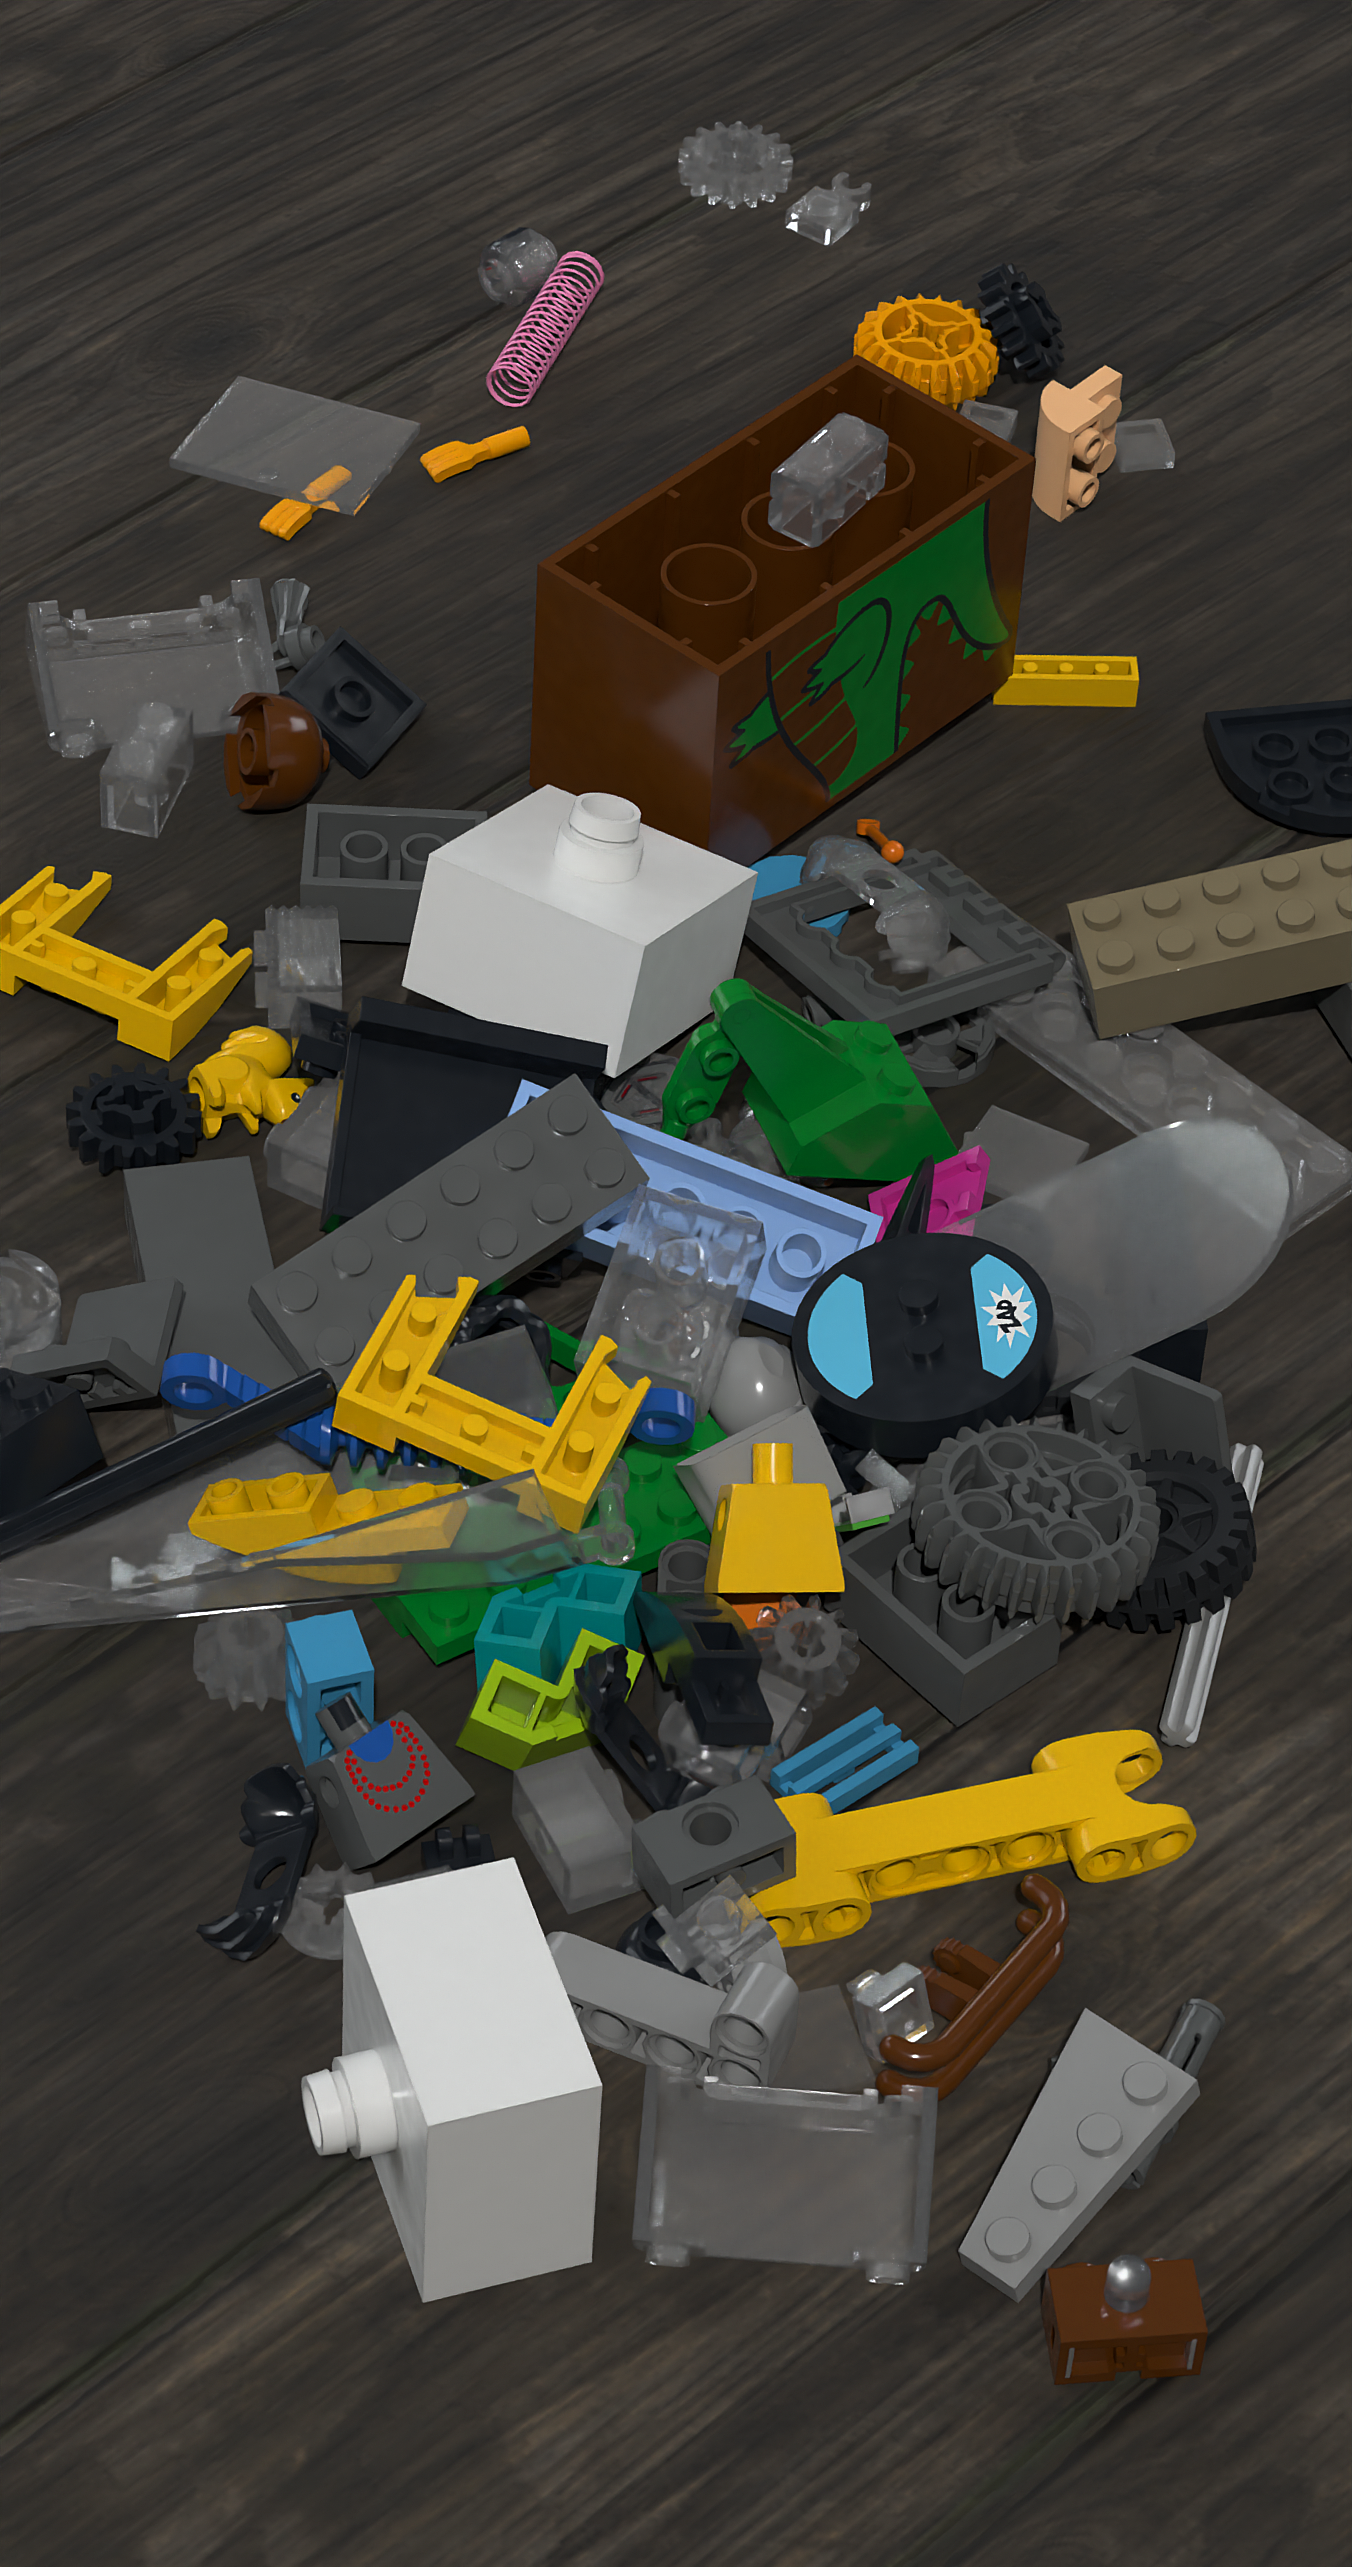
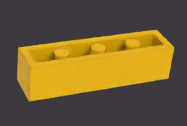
M1015 655L1013 675L1008 678L1007 682L992 692L993 705L1136 707L1139 686L1137 657Z

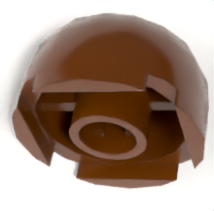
M259 692L243 694L234 705L230 715L241 717L238 723L237 734L226 733L224 741V774L230 797L241 791L245 801L237 807L241 810L249 811L280 810L302 802L317 784L320 774L326 771L329 764V745L327 740L322 738L317 721L307 708L290 697Z

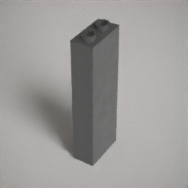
M242 1156L123 1170L124 1215L138 1283L173 1276L184 1285L166 1360L180 1353L209 1355L219 1359L222 1363L232 1367L239 1373L247 1375L259 1384L261 1382L271 1390L298 1378V1374L248 1304L251 1285L274 1270L250 1157ZM161 1395L169 1438L232 1409L227 1402L209 1410L184 1409L169 1403ZM272 1433L179 1477L180 1491L204 1489L209 1484H215L228 1478L248 1481L275 1478L289 1472L310 1475V1456L305 1454V1450L300 1451L291 1445L289 1440L284 1441Z

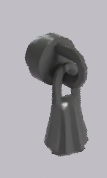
M282 578L276 581L270 589L277 623V641L269 645L263 653L262 663L268 670H279L293 665L300 671L326 642L321 630L316 625L308 626L305 623H301L308 607L307 595L310 588L294 578ZM280 649L285 658L273 660V653Z

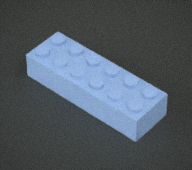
M522 1079L508 1117L550 1089ZM602 1110L650 1180L642 1198L565 1249L582 1252L585 1258L695 1300H701L708 1305L792 1336L794 1317L810 1287L834 1264L848 1255L874 1244L884 1217Z

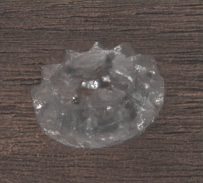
M345 1862L338 1871H324L316 1863L308 1876L300 1877L291 1905V1915L281 1931L287 1942L298 1951L314 1958L342 1960L344 1895L377 1888L371 1872L361 1875L353 1874ZM335 1897L341 1898L343 1908L339 1909L336 1917H332L331 1924L326 1925V1915H324L323 1908L329 1905L330 1899Z

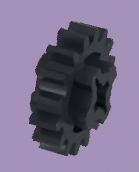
M1002 263L983 274L982 279L977 282L982 291L977 294L978 299L986 307L981 310V320L983 325L992 331V336L998 339L996 344L998 353L1007 361L1013 358L1016 369L1018 371L1024 369L1030 379L1035 376L1037 379H1040L1061 367L1060 363L1065 358L1060 350L1065 347L1056 334L1062 331L1060 318L1054 313L1046 298L1045 290L1035 281L1029 284L1026 273L1022 271L1018 274L1017 269L1012 263L1009 265Z
M140 1062L136 1064L133 1072H124L118 1064L112 1065L111 1076L107 1078L92 1072L89 1074V1088L75 1086L73 1088V1102L66 1103V1127L68 1129L69 1146L79 1147V1160L83 1163L98 1158L99 1172L103 1174L110 1171L114 1166L122 1167L123 1173V1170L152 1167L162 1162L166 1165L179 1164L180 1153L193 1155L196 1151L195 1138L202 1137V1111H200L199 1094L189 1093V1081L186 1078L170 1082L169 1069L166 1067H162L154 1075L146 1073L145 1064Z

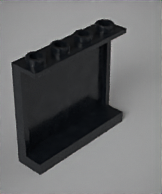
M362 996L349 1013L347 1019L319 1232H333L506 1119L522 1079L551 1089L575 1073L593 1098L595 1080L606 1068L608 1045ZM563 1249L525 1274L524 1277L538 1282H557L561 1278H567L582 1262L583 1253Z

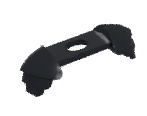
M623 1644L611 1646L603 1653L590 1656L585 1666L574 1669V1696L585 1728L591 1734H596L656 1812L671 1810L705 1796L714 1788L724 1785L718 1780L705 1779L702 1770L696 1767L689 1768L680 1774L626 1705L624 1700L630 1690L631 1680L626 1676L628 1663L625 1657L629 1651ZM629 1739L634 1741L644 1752L648 1761L649 1771L641 1767L635 1760L630 1749Z
M289 1763L270 1764L246 1779L244 1792L247 1798L240 1807L246 1825L241 1829L239 1835L244 1844L255 1847L244 1884L232 1915L222 1916L210 1924H199L196 1932L201 1935L205 1942L221 1949L233 1959L245 1961L260 1955L284 1929L291 1915V1905L311 1841L317 1833L318 1804L316 1793L310 1790L304 1776L299 1775ZM286 1862L285 1870L280 1878L268 1888L260 1890L261 1883L267 1873L278 1864Z

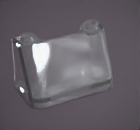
M260 578L231 581V595L213 604L211 595H204L199 598L198 608L86 620L85 609L73 610L72 619L63 617L59 613L57 600L28 603L24 641L49 748L61 752V755L66 758H82L93 754L97 749L226 735V733L237 734L238 723L241 717L230 715L234 705L243 694L250 692L280 693Z
M646 2064L632 2232V2246L646 2251L645 2262L660 2266L683 2267L689 2265L690 2256L860 2269L866 2270L865 2280L894 2285L908 2284L910 2272H918L926 2268L939 2088L902 2085L901 2096H885L884 2103L878 2104L879 2090L864 2089L863 2095L719 2084V2077L704 2076L703 2089L696 2088L695 2080L682 2078L683 2067Z

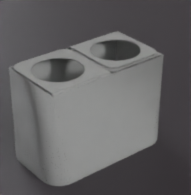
M808 1405L792 1406L777 1412L677 1463V1466H673L711 1536L721 1485L753 1484L752 1444L793 1443V1483H825L830 1501L847 1493Z

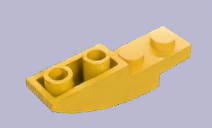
M289 1472L275 1478L248 1481L228 1478L215 1484H209L187 1524L192 1535L222 1548L259 1560L324 1572L386 1573L397 1571L408 1548L449 1545L469 1503L461 1483L433 1485L422 1482L401 1489L372 1491L367 1488H360L345 1494H338L330 1473L302 1475L298 1472Z

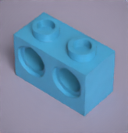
M352 1609L327 1615H315L307 1619L285 1623V1713L306 1769L309 1764L335 1748L315 1715L319 1709L338 1697L351 1692L369 1724L374 1722V1667Z

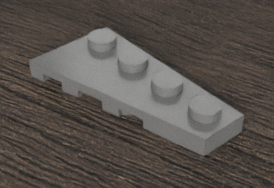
M1085 2008L958 2250L962 2265L1019 2303L1047 2271V2268L1055 2262L1200 2096L1197 2079Z

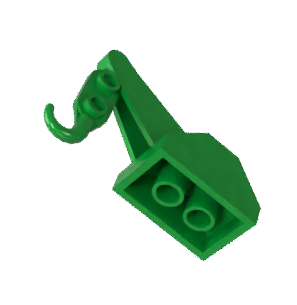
M740 978L722 982L711 993L709 1003L715 1014V1019L711 1023L698 1027L692 1033L661 1099L663 1114L662 1127L659 1132L684 1140L688 1130L694 1124L706 1120L713 1113L742 1056L752 1070L742 1093L785 1173L789 1176L900 1181L913 1175L918 1163L933 1154L934 1164L959 1154L887 1024L874 1021L832 1020L819 1027Z

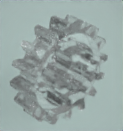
M736 121L734 125H729V128H726L721 122H715V129L711 132L699 127L696 129V138L686 136L683 148L679 149L678 172L681 173L680 183L684 186H691V195L694 197L707 194L708 204L714 205L721 199L724 200L725 204H728L729 208L735 209L737 205H741L742 201H745L748 206L755 208L757 207L758 198L773 202L775 201L776 192L786 193L788 181H792L793 157L790 156L791 146L789 144H780V134L777 132L766 136L763 135V126L759 124L751 130L748 129V126L743 125L742 121Z

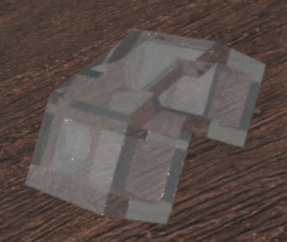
M760 1669L757 1682L774 1721L769 1746L740 1745L735 1748H724L717 1745H702L685 1700L682 1703L674 1701L666 1710L658 1729V1737L667 1768L711 1790L720 1785L734 1784L756 1774L760 1779L770 1782L771 1769L791 1757L813 1721L807 1691Z

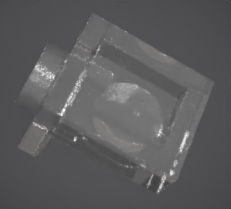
M731 1875L677 1918H674L663 1904L652 1912L653 1916L667 1932L656 1941L663 1952L682 1975L694 1967L710 1987L777 1935L772 1926Z

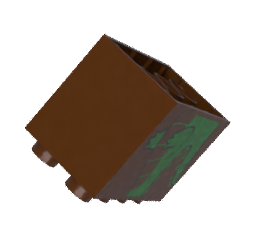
M857 354L537 564L529 785L539 790L549 784L575 796L585 793H606L624 798L639 808L641 812L640 823L748 867L1007 682L1008 678L1013 675L1036 458Z

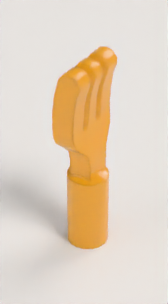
M519 426L484 438L475 444L452 441L423 454L420 462L436 483H440L455 474L472 469L476 463L487 459L492 460L529 447L530 437L526 428Z
M336 468L310 488L304 496L300 498H285L276 504L260 521V529L289 541L301 527L312 519V514L316 510L323 508L351 486V476L345 469Z

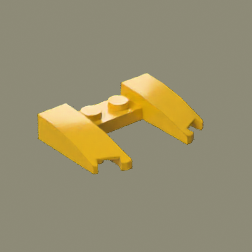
M47 866L0 904L1 991L14 995L27 982H31L48 992L57 993L88 1006L97 1013L118 1019L117 1040L168 1062L197 1035L220 1008L252 964L253 951L249 947L239 950L230 958L218 946L227 940L228 927L222 921L215 918L154 971L72 938L111 890L112 875L104 872L93 871L92 880L82 889L75 890L68 889L63 884L54 883L55 867Z
M407 1274L337 1396L332 1426L392 1453L400 1440L410 1443L520 1492L516 1508L575 1534H579L649 1392L652 1381L645 1376L638 1380L635 1387L630 1390L606 1365L616 1356L618 1346L611 1338L601 1334L552 1426L548 1427L435 1377L477 1292L479 1281L472 1277L458 1276L455 1298L416 1297V1275Z

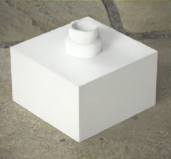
M547 784L429 854L402 986L477 1019L608 1045L606 1068L602 1073L616 1078L713 1012L709 1003L711 993L719 984L734 977L758 872L640 823L641 812L639 808L624 798L606 793H585L575 796Z
M514 1857L344 1895L342 2056L333 2059L332 2072L324 2069L304 2076L301 2082L305 2116L317 2153L320 2156L346 2153L347 2148H349L356 2159L371 2156L423 2303L592 2262L602 2083Z

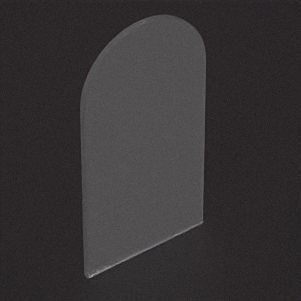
M1190 1119L1168 1124L1147 1132L933 1233L963 1234L994 1242L1019 1255L1039 1274L1051 1297L1058 1340V1365L1054 1380L1048 1390L1050 1392L1216 1315L1249 1290L1272 1263L1288 1232L1294 1205L1292 1171L1287 1167L1274 1145L1257 1130L1225 1119ZM883 1455L882 1466L873 1471L875 1472L903 1458Z

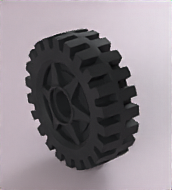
M1166 1449L1151 1450L1150 1461L1141 1462L1138 1452L1129 1454L1131 1457L1130 1470L1141 1469L1146 1472V1486L1152 1487L1156 1491V1506L1161 1510L1159 1541L1148 1575L1145 1577L1143 1585L1136 1586L1130 1600L1122 1601L1118 1599L1112 1612H1104L1096 1607L1093 1617L1099 1619L1105 1614L1108 1624L1118 1628H1122L1126 1620L1130 1618L1133 1631H1148L1151 1620L1159 1621L1161 1631L1175 1629L1174 1618L1183 1616L1188 1625L1202 1621V1607H1205L1213 1615L1225 1608L1224 1595L1235 1599L1243 1591L1242 1580L1249 1581L1254 1571L1253 1562L1256 1561L1257 1547L1253 1516L1246 1491L1241 1482H1235L1234 1474L1225 1466L1217 1470L1215 1460L1205 1456L1195 1464L1192 1452L1178 1450L1173 1461L1168 1460Z

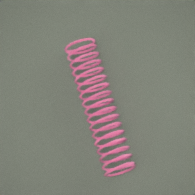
M579 251L568 252L561 257L486 376L487 388L495 400L513 408L523 407L530 402L604 283L603 269L595 258ZM570 258H581L591 262L600 274V282L596 274L589 267L582 263L565 261ZM577 265L588 270L595 280V287L583 273L569 268L562 269V267ZM563 272H572L582 276L588 282L591 289H587L580 281L573 277L564 276ZM567 279L579 284L583 289L576 288ZM556 286H560L564 292L557 290ZM565 287L573 290L577 295L572 294ZM579 292L585 293L586 296H582ZM552 293H556L559 298H554ZM561 294L570 298L573 302L568 301ZM574 298L580 299L582 303H578ZM547 300H552L555 306L549 305ZM556 301L562 303V304L565 305L568 309L562 307V306L559 305ZM568 304L576 306L577 310H573ZM543 307H547L551 313L544 312ZM553 309L559 311L563 316L553 311ZM565 312L571 313L573 317H569ZM538 314H543L546 320L540 319ZM548 316L556 319L559 323L553 321ZM560 319L567 320L568 324H564ZM534 321L539 322L542 327L535 326ZM544 323L551 326L554 330L544 325ZM556 326L562 327L564 331H559ZM529 329H534L537 334L531 333ZM539 330H541L542 332L548 334L549 337L545 336V335H544L543 333H541ZM551 333L557 334L559 339H556ZM525 336H530L534 342L527 341ZM534 337H536V338H538L539 340L543 341L545 344H542L541 342H539L538 340H536ZM546 340L553 341L555 346H551ZM520 343H525L529 349L522 348ZM531 345L535 346V347L538 348L540 351H537V350H536L535 348H533ZM541 347L548 348L551 353H546ZM516 350H520L527 358L517 355ZM537 354L545 356L546 360H542ZM511 358H517V360L524 366L513 362ZM532 361L540 363L541 367H537ZM527 368L535 370L537 374L533 375ZM501 369H505L509 376L517 382L528 385L529 389H520L510 384L503 376ZM498 370L500 377L509 387L523 393L529 392V394L526 396H515L505 391L498 383L496 371ZM510 370H513L520 374L526 381L520 380L517 377H515L510 372ZM492 376L495 384L504 394L511 398L525 401L513 404L500 398L493 389L491 383Z

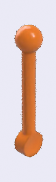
M875 819L857 820L856 833L869 836L881 848V856L884 861L895 864L903 859L904 847L898 841H890L880 831V821Z

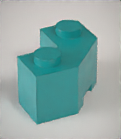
M575 1562L553 1571L552 1583L525 1594L517 1587H513L492 1596L474 1638L477 1690H479L494 1659L555 1685L565 1658L582 1628L615 1643L623 1644L625 1647L637 1652L644 1635V1630L634 1607L633 1599L635 1591L642 1592L641 1571Z

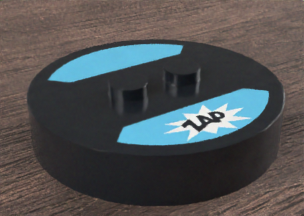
M910 1234L877 1242L848 1255L823 1273L810 1287L797 1309L792 1327V1348L800 1391L812 1416L828 1432L843 1442L871 1453L891 1457L928 1458L929 1453L938 1450L942 1439L948 1437L956 1439L961 1427L967 1426L979 1434V1429L985 1419H988L998 1428L1003 1427L1004 1420L1007 1416L1011 1415L1015 1422L1020 1424L1036 1409L1047 1394L1054 1380L1059 1358L1052 1301L1047 1287L1039 1274L1029 1263L1009 1249L988 1240L963 1234Z

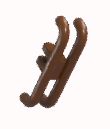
M1029 1874L1024 1877L1021 1883L1022 1894L1036 1904L1042 1913L1034 1909H1024L1019 1912L1016 1918L1017 1929L1025 1935V1938L1002 1964L967 1944L963 1945L960 1940L957 1941L954 1938L949 1939L946 1937L945 1940L942 1939L932 1952L934 1955L933 1960L936 1961V1966L941 1968V1973L936 1968L932 1969L929 1965L927 1967L922 1965L917 1967L909 1976L907 1982L910 1985L908 1987L912 1990L911 1993L917 1997L916 1999L921 2000L923 2004H928L930 2009L951 2020V2022L936 2039L927 2043H914L895 2034L882 2038L879 2044V2052L881 2057L887 2062L908 2071L928 2072L934 2070V2072L926 2077L910 2078L892 2069L882 2070L875 2079V2087L878 2093L889 2100L905 2106L923 2107L942 2101L959 2087L1055 1976L1064 1959V1939L1062 1936L1069 1925V1904L1062 1891L1051 1881L1039 1874Z

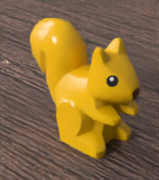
M256 1025L234 1031L229 1035V1039L221 1044V1051L211 1055L203 1063L196 1065L190 1071L188 1076L189 1093L199 1094L200 1111H202V1132L207 1139L214 1138L219 1133L222 1120L239 1117L245 1128L252 1135L258 1133L259 1120L261 1118H264L274 1126L286 1128L295 1124L301 1112L310 1108L311 1102L305 1098V1095L314 1087L315 1082L313 1079L279 1078L288 1069L293 1057L290 1045L279 1033L270 1028Z

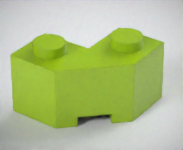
M582 1628L565 1658L555 1685L494 1659L477 1692L455 1745L518 1773L602 1743L596 1734H591L585 1728L574 1696V1669L585 1666L590 1656L603 1653L607 1648L618 1645V1643ZM625 1647L629 1651L625 1657L628 1663L626 1676L631 1680L629 1695L645 1655Z

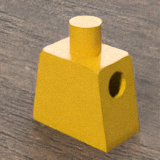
M793 1443L752 1444L753 1484L721 1485L718 1493L704 1581V1593L844 1592V1577L826 1484L793 1483Z

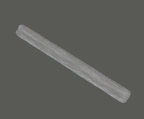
M1236 1443L1230 1447L1232 1471L1235 1482H1241L1245 1489L1251 1512H1253L1264 1467V1462L1261 1459L1263 1452L1255 1444L1245 1446ZM1225 1595V1608L1213 1615L1205 1607H1202V1621L1191 1623L1190 1625L1185 1621L1159 1725L1162 1731L1161 1739L1170 1747L1180 1745L1188 1748L1197 1741L1231 1598Z

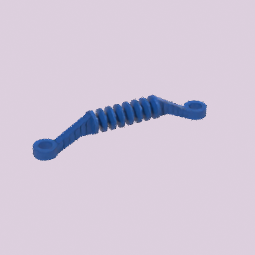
M180 1353L168 1358L163 1365L160 1392L164 1399L175 1406L190 1410H209L226 1402L234 1408L271 1390L261 1382L259 1384L247 1375H243L232 1367L225 1365L219 1359L200 1353ZM650 1388L629 1433L633 1434L637 1439L657 1445H674L685 1442L692 1437L695 1430V1402L687 1394L675 1389ZM336 1404L274 1432L275 1435L284 1441L289 1440V1443L300 1451L305 1450V1454L316 1461H320V1465H331L339 1446L346 1447L350 1467L356 1468L359 1466L366 1448L373 1450L377 1469H385L392 1453L333 1427L332 1421ZM519 1413L527 1417V1413ZM528 1417L548 1427H551L555 1420L551 1418L543 1420V1418ZM400 1440L395 1450L400 1452L404 1471H412L419 1452L426 1453L431 1473L438 1474L444 1458L403 1440ZM455 1464L457 1474L465 1476L467 1469Z

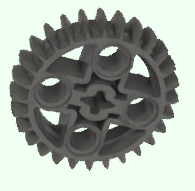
M1010 1415L1004 1420L1003 1427L998 1428L988 1419H985L979 1429V1434L967 1426L961 1427L956 1439L950 1437L942 1439L938 1450L929 1453L924 1469L921 1470L920 1478H918L911 1514V1528L915 1531V1547L920 1551H925V1566L929 1569L940 1568L939 1581L942 1585L958 1582L960 1584L958 1591L960 1599L964 1600L972 1595H976L982 1598L983 1611H987L995 1604L1007 1608L1009 1619L1014 1617L1017 1611L1031 1613L1035 1624H1038L1044 1614H1054L1061 1624H1065L1069 1619L1070 1612L1075 1611L1084 1620L1091 1619L1096 1607L1104 1612H1112L1118 1599L1122 1601L1130 1600L1136 1586L1143 1585L1151 1562L1154 1560L1159 1541L1161 1510L1156 1506V1491L1152 1487L1146 1486V1472L1141 1469L1130 1470L1131 1457L1129 1454L1111 1455L1112 1446L1110 1440L1107 1439L1098 1444L1089 1441L1087 1428L1076 1435L1064 1431L1062 1421L1055 1428L1039 1425L1037 1417L1034 1416L1030 1420L1029 1425H1018Z

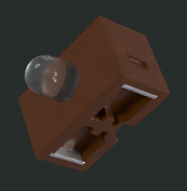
M1125 2254L1114 2259L1111 2264L1094 2265L1079 2262L1061 2268H1047L1041 2316L1054 2385L1115 2381L1116 2372L1139 2371L1140 2379L1200 2375L1208 2329L1193 2258L1166 2260L1164 2258L1151 2257L1142 2259L1136 2255Z

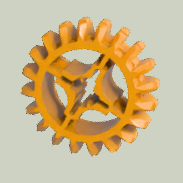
M918 293L916 299L912 300L897 296L894 304L879 302L877 311L865 313L864 321L858 324V330L854 336L853 356L857 354L954 411H956L959 403L967 406L973 405L976 396L987 395L988 387L994 383L999 365V353L996 347L998 339L994 338L991 334L992 331L983 325L979 309H963L961 300L949 303L943 301L941 295L935 299H924Z

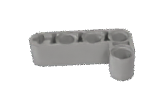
M558 1931L551 1932L545 1936L585 2041L737 2100L757 2102L765 2097L796 2038L800 1995L798 1986L785 1971L769 1963L750 1962L743 1966L729 1993H726L571 1933Z

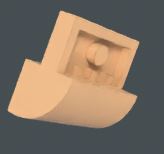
M1106 365L1072 389L1052 380L1044 388L1041 395L1034 456L1036 458L1032 497L1043 512L1059 522L1080 507L1084 508L1092 502L1099 488L1097 474L1107 470L1116 455L1114 441L1117 418L1122 407L1120 400L1122 374Z

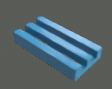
M874 1706L772 1768L770 1785L782 1797L801 1793H814L832 1781L838 1783L821 1794L828 1800L833 1814H836L917 1764L920 1747L911 1739L904 1743L901 1740L902 1731L894 1723L886 1726L883 1723L884 1714ZM883 1750L887 1752L886 1755L853 1774L855 1767Z

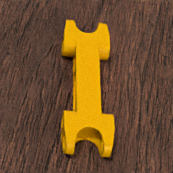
M1141 1730L1091 1733L1062 1739L1041 1749L1031 1764L1033 1774L836 1815L833 1814L828 1800L821 1794L801 1793L774 1799L796 1832V1877L753 1895L739 1907L736 1917L744 1936L749 1926L759 1924V1921L767 1917L778 1916L774 1920L765 1923L774 1931L781 1948L810 1945L855 1933L869 1921L872 1914L870 1903L1070 1860L1077 1876L1085 1882L1099 1883L1134 1876L1173 1862L1185 1854L1195 1841L1197 1836L1196 1828L1189 1813L1182 1807L1163 1803L1146 1804L1135 1801L1125 1794L1151 1779L1160 1770L1163 1763L1160 1749L1155 1739L1149 1733ZM1142 1754L1132 1761L1122 1763L1128 1757ZM1170 1832H1173V1833L1169 1834L1168 1836H1166V1837H1164V1838H1161L1162 1836H1164V1835H1166V1834H1168V1833H1170Z

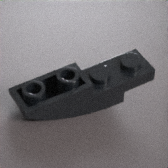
M635 1591L633 1604L663 1682L679 1685L701 1744L717 1745L724 1748H735L740 1745L769 1746L774 1721L757 1682L763 1658L753 1636L734 1608L724 1599L712 1593Z

